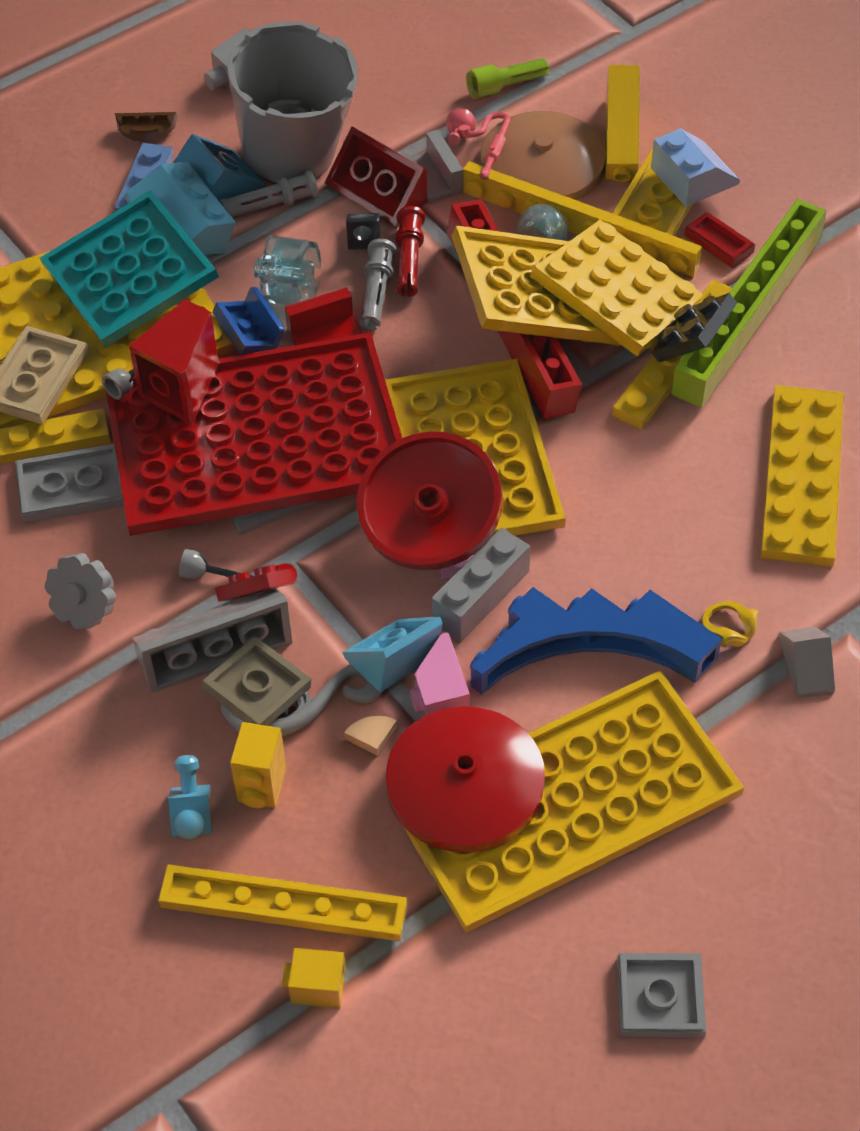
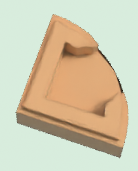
M386 716L362 718L345 730L344 739L378 756L397 728V720Z

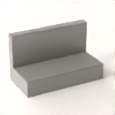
M439 130L427 132V152L407 158L427 169V202L429 204L463 193V169Z

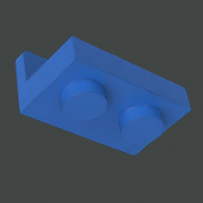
M250 287L245 301L216 302L212 311L239 355L277 349L283 338L285 328L258 287Z

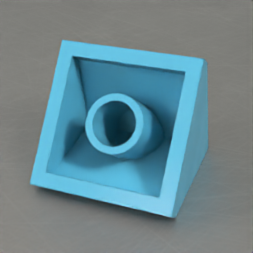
M440 617L397 619L342 653L344 658L379 692H382L419 668L441 635L443 623Z

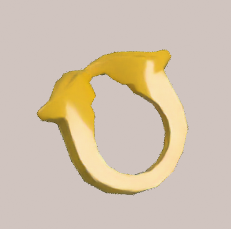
M723 601L713 604L705 610L701 625L722 638V647L727 645L741 647L756 633L759 611L748 609L738 602ZM721 609L734 610L742 620L745 634L741 635L731 629L714 626L709 622V618L714 612Z

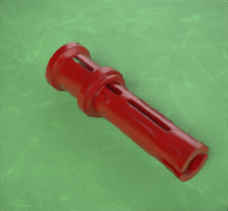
M405 206L397 212L399 230L396 233L395 240L400 247L397 292L404 296L405 286H408L407 297H411L418 292L419 248L424 243V234L421 231V226L425 222V213L419 207Z

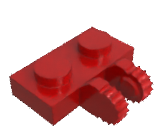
M284 563L253 569L254 577H250L249 572L229 576V584L215 587L217 600L221 602L292 585L297 581L298 572H296V568L291 563Z

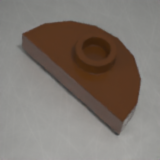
M176 112L115 113L118 130L124 137L133 141L150 142L167 136L175 128L177 122Z

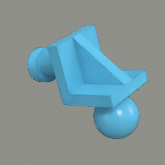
M183 755L175 761V770L180 772L181 787L171 788L168 797L172 837L180 836L187 840L195 839L200 834L212 833L209 805L211 788L210 784L197 785L195 770L199 768V762L193 755Z

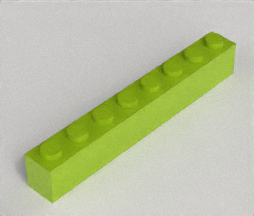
M798 198L795 200L729 292L737 304L706 348L685 354L676 365L671 395L700 408L705 405L821 239L827 210Z

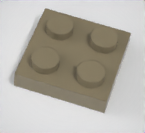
M254 636L203 680L202 690L242 721L268 726L311 688L312 679Z

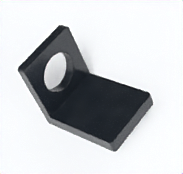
M379 213L347 215L348 250L368 249V245L372 240L380 238Z

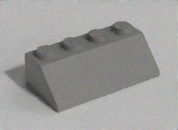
M275 588L265 592L253 593L248 598L231 604L219 605L213 610L193 617H184L176 623L159 629L147 630L142 635L132 638L137 659L151 693L214 671L254 636L273 650L293 643L287 599L285 595Z

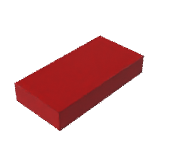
M707 211L685 227L684 236L702 246L703 249L731 268L736 267L754 253L755 243Z

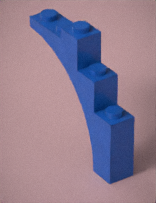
M532 587L523 597L521 595L516 597L508 608V627L498 634L495 643L486 652L480 651L470 664L471 687L480 694H484L502 678L528 664L553 656L579 652H608L643 658L670 668L696 683L718 660L722 638L652 590H649L641 599H633L624 611L591 588L582 598L576 597L569 604L567 610H565Z

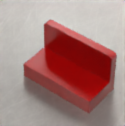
M347 287L285 307L287 331L295 345L362 334V330L353 315L352 295Z

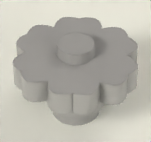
M84 553L71 554L60 558L57 566L49 569L47 572L44 588L52 596L49 600V608L55 613L60 622L70 620L72 626L77 630L92 628L101 624L102 617L112 613L113 603L116 599L111 574L105 569L102 562L98 560L90 562Z

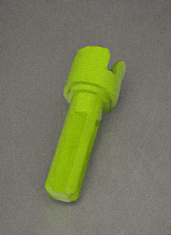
M544 58L500 69L493 64L470 69L466 73L468 92L474 100L497 95L503 86L547 76L549 74V63Z

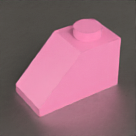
M448 632L439 636L415 672V689L410 690V698L415 713L421 711L423 717L441 709L470 706V693Z

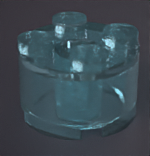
M267 236L262 258H257L254 265V276L260 279V292L267 302L292 305L315 297L319 279H314L315 268L321 269L319 247L316 242L304 239Z

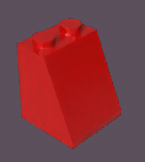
M184 299L129 345L139 397L189 424L195 421L219 364L212 314L205 307L198 306Z

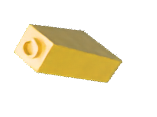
M640 65L608 66L605 95V180L627 182L633 180L638 172Z

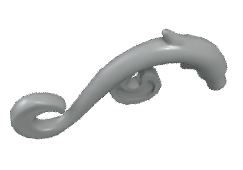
M351 664L335 674L312 700L306 691L292 704L298 707L295 712L287 716V708L280 714L287 717L275 719L268 726L281 728L282 737L300 730L320 714L347 678L363 676ZM366 680L367 685L362 689H352L347 685L343 689L344 696L358 704L372 703L380 697L382 692H379L368 680ZM222 705L220 709L225 719L239 732L244 721Z

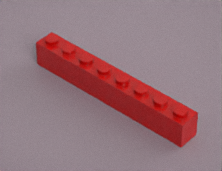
M482 199L451 204L447 235L454 248L452 234L456 226L499 231ZM498 331L511 358L517 359L524 383L543 419L575 413L582 383L558 339L548 336Z

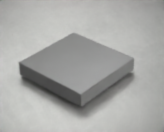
M618 953L620 1037L705 1038L706 1020L701 954Z

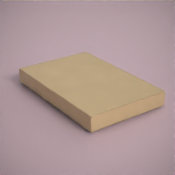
M26 326L0 365V412L43 425L89 351L87 343Z

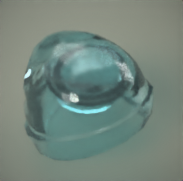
M535 204L528 207L521 214L516 225L515 234L566 241L568 226L559 210L547 204Z

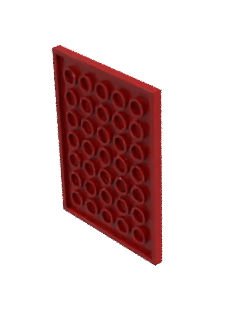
M371 332L218 359V367L196 419L191 424L139 397L135 376L132 378V389L119 400L114 399L105 390L130 536L355 495L358 492L362 476L372 460L387 446L402 438Z

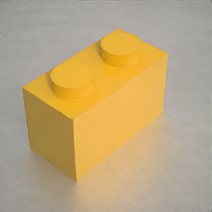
M242 722L230 762L237 801L251 808H263L264 806L276 808L287 768L281 728Z

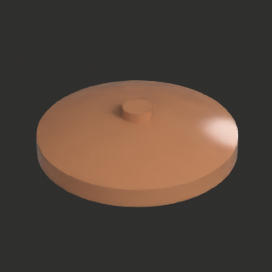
M531 111L510 117V123L504 135L506 139L497 162L492 164L490 168L571 199L579 200L594 190L601 181L605 170L606 151L598 133L582 120L559 112ZM504 120L493 127L485 137L481 147V166H485L487 162L485 159L486 153L494 135L499 133Z

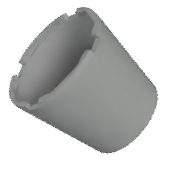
M287 21L260 26L245 34V40L237 48L233 47L228 59V79L243 157L255 173L276 183L282 177L290 179L304 175L306 170H311L316 179L330 167L357 85V63L348 46L337 36L333 39L319 32L320 27L307 23Z

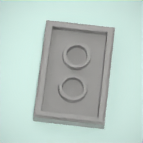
M114 444L15 461L20 512L23 523L124 506Z

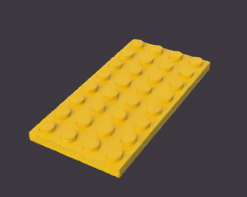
M659 670L528 732L536 743L543 760L545 771L544 792L541 805L532 822L511 841L482 852L457 853L432 847L414 837L405 828L404 830L465 933H468L742 796L744 787L664 674Z

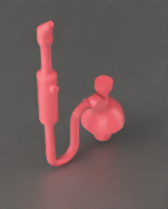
M454 109L447 116L446 122L450 133L448 142L451 145H458L462 138H473L483 135L492 119H504L499 133L494 135L485 156L487 162L479 174L480 179L487 180L490 175V168L492 164L497 162L506 140L504 135L510 123V116L503 112L491 113L485 117L481 128L474 131L477 124L474 115L467 109Z

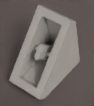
M817 627L780 631L778 637L796 697L803 698L834 693L835 682L831 637Z

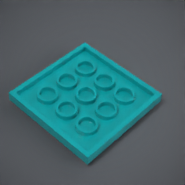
M151 190L39 258L44 268L105 348L219 278L215 267Z

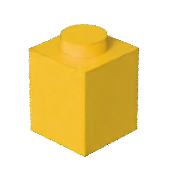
M294 948L292 963L285 962L282 978V987L289 989L291 1004L341 1008L346 973L344 952Z

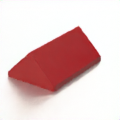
M351 126L324 183L371 212L379 213V217L399 227L397 222V212L399 209L405 206L421 208L427 203V169L356 127Z

